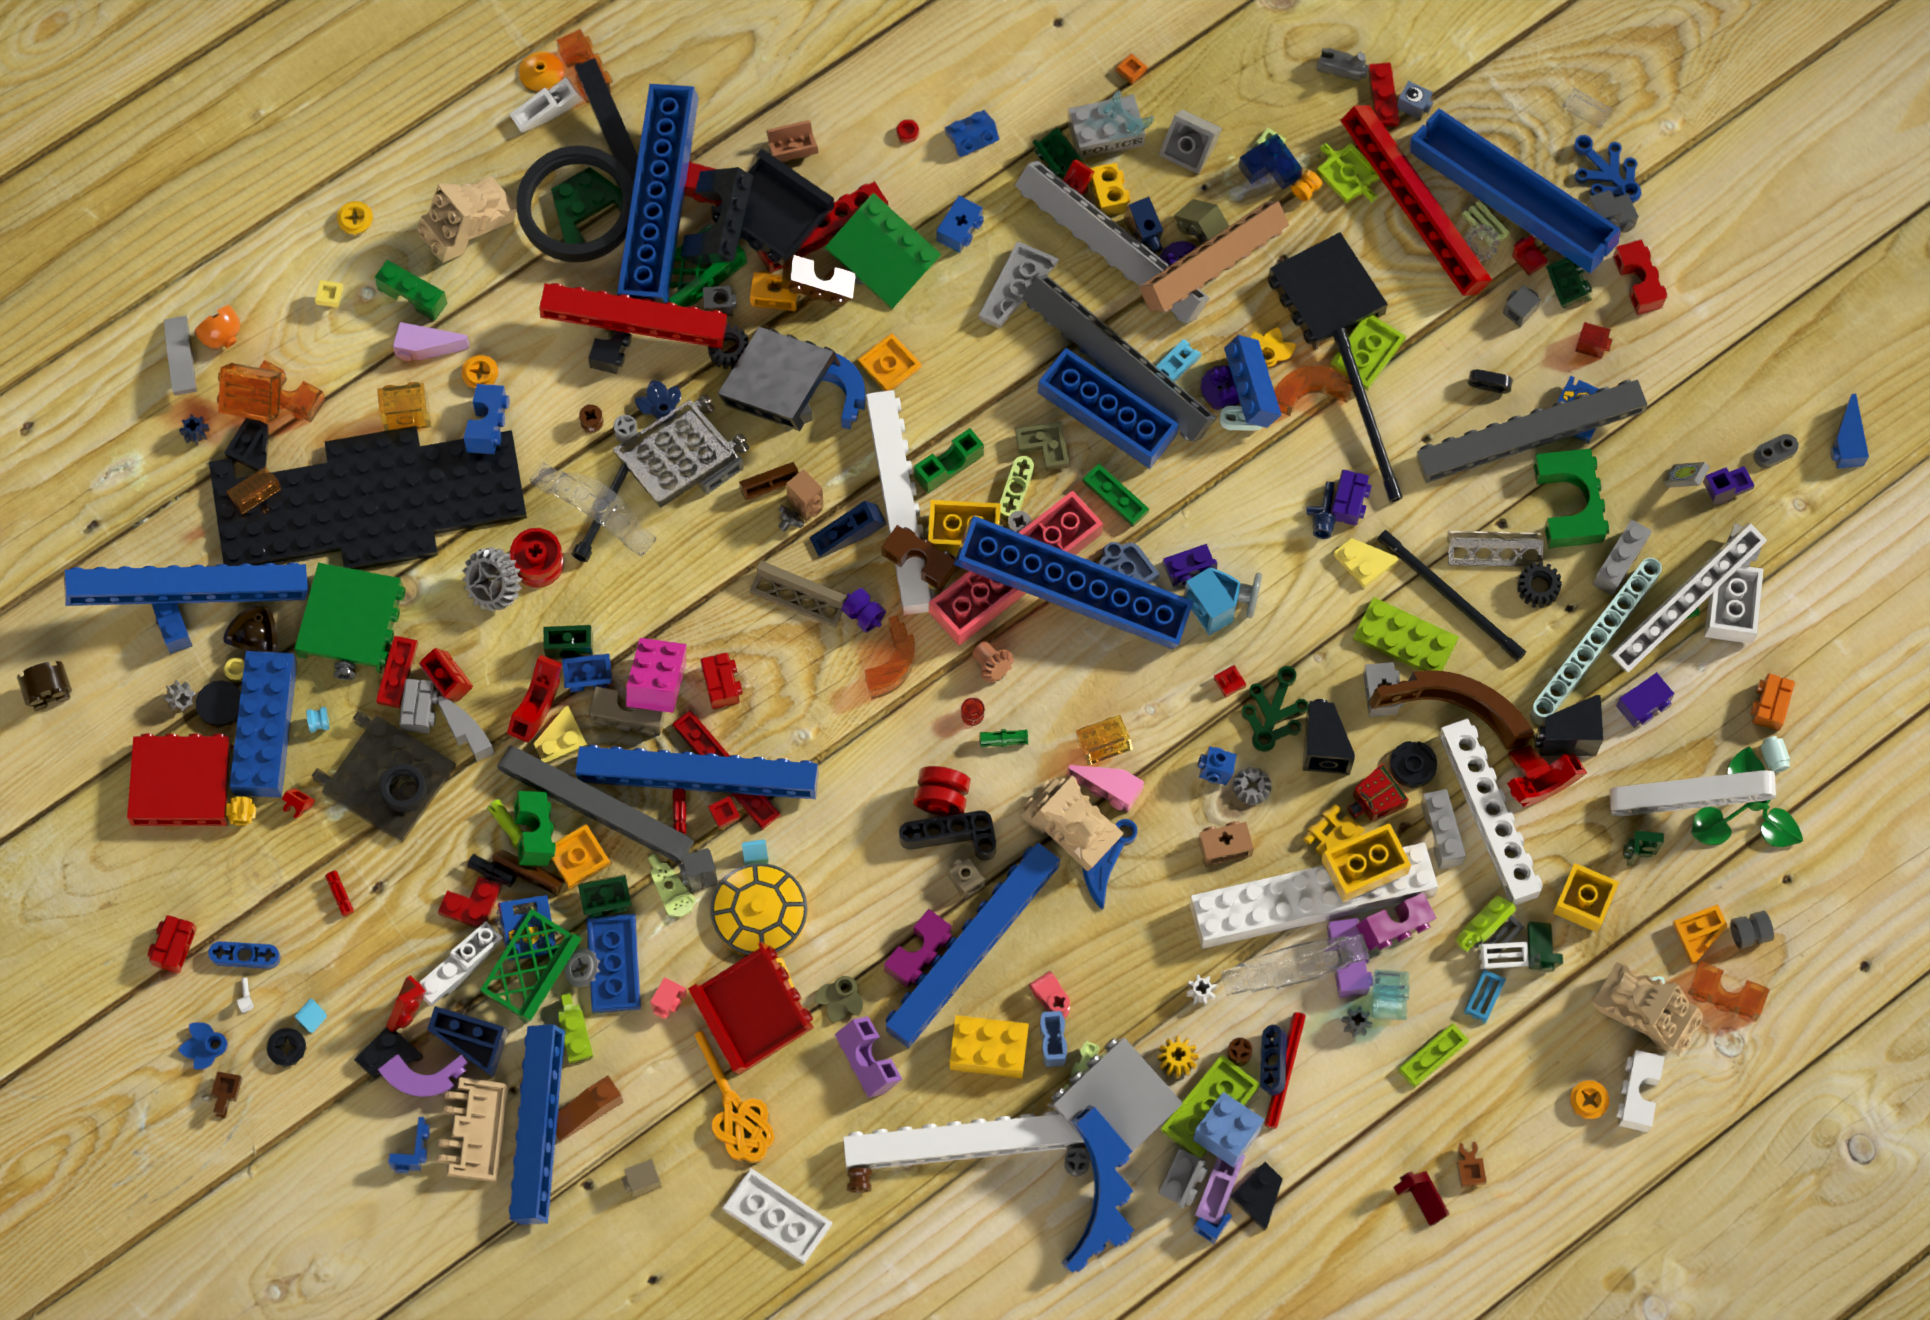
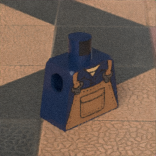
M1148 196L1129 204L1124 215V221L1132 236L1144 246L1147 245L1148 249L1154 254L1162 251L1163 247L1159 240L1163 233V228L1150 197Z

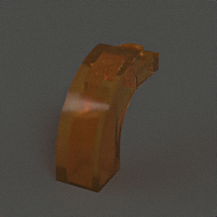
M1307 366L1286 375L1279 382L1274 392L1281 413L1291 416L1298 400L1309 393H1323L1347 403L1351 395L1352 385L1343 379L1333 378L1335 369L1325 366Z
M898 615L889 617V629L895 645L893 656L885 664L865 670V680L871 700L897 690L907 680L914 666L913 634L907 636L904 622L900 623Z

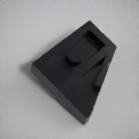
M247 415L225 450V456L261 474L266 473L269 439L268 424Z
M386 1027L354 1060L374 1078L382 1075L378 1069L397 1054L405 1064L415 1060L420 1061L424 1057L397 1031L391 1032Z

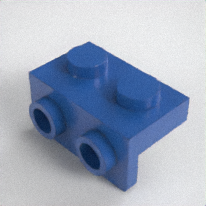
M985 110L975 112L967 118L954 121L951 125L944 127L945 133L954 143L959 157L999 140L995 121Z
M610 653L562 658L564 688H570V692L583 691L584 686L592 685L594 689L596 687L608 688V684L613 682Z

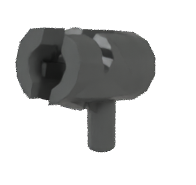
M1332 48L1322 49L1317 71L1327 74L1331 72L1335 76L1360 81L1362 77L1366 78L1369 65L1366 64V56L1363 52L1353 56Z

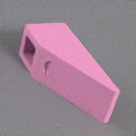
M1069 765L1067 776L1069 778L1071 776L1075 777L1079 786L1084 785L1090 789L1089 791L1094 796L1107 799L1115 809L1120 811L1123 809L1129 812L1143 791L1144 781L1124 769Z

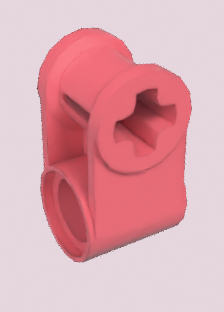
M1048 971L1029 984L1033 995L1041 1002L1047 1012L1061 1011L1064 1019L1068 1016L1070 1012V999L1051 971Z

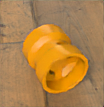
M1305 170L1301 175V179L1292 184L1291 191L1298 199L1307 202L1312 197L1313 192L1319 190L1322 186V181L1314 172Z

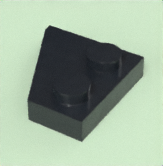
M1264 1162L1230 1198L1265 1231L1268 1227L1283 1178Z

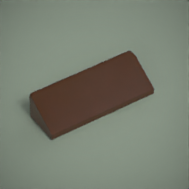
M500 850L492 856L493 862L499 863L500 867L516 873L517 877L555 896H558L565 884L564 879L538 866L519 865L518 856L505 850Z

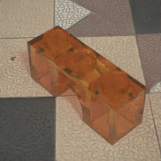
M581 29L556 40L558 52L567 68L595 58L611 93V76L608 71H603L601 67L603 65L598 53H593L591 49L593 44L588 35L584 36ZM575 75L577 86L586 103H589L579 78Z
M264 360L249 381L252 393L262 400L266 398L272 401V404L280 410L287 409L295 418L301 421L305 419L312 422L326 401L323 391L305 381L294 391H284L282 387L287 381L284 370Z
M1701 961L1696 968L1687 994L1691 995L1698 1002H1708L1715 1005L1720 1011L1736 1013L1739 1018L1745 1021H1757L1762 1013L1770 989L1746 980L1740 992H1727L1721 984L1724 970Z

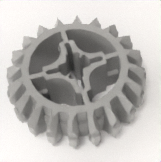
M490 547L478 550L470 555V559L465 562L467 567L462 570L466 574L462 579L467 585L464 590L469 591L468 598H474V605H480L481 609H488L489 611L505 609L514 603V600L519 597L517 591L522 589L518 584L522 580V578L518 577V572L521 569L515 568L516 561H510L511 554H504L503 549Z

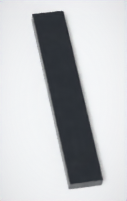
M593 58L574 66L575 72L610 152L625 167L634 183L638 155L597 61Z

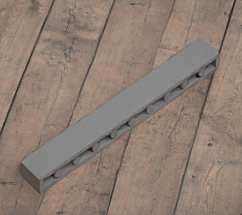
M1039 161L1027 164L1015 184L1024 197L1036 202L1040 210L1051 214L1058 224L1066 226L1071 230V234L1074 237L1086 242L1090 250L1106 258L1105 261L1109 265L1121 270L1125 278L1141 286L1169 267L1166 262ZM1201 290L1191 291L1188 293V298L1172 304L1173 308L1170 310L1179 321L1188 323L1197 319L1210 299Z

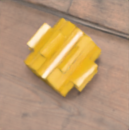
M237 796L230 799V804H226V815L231 824L246 826L251 824L252 819L256 818V807L251 798Z

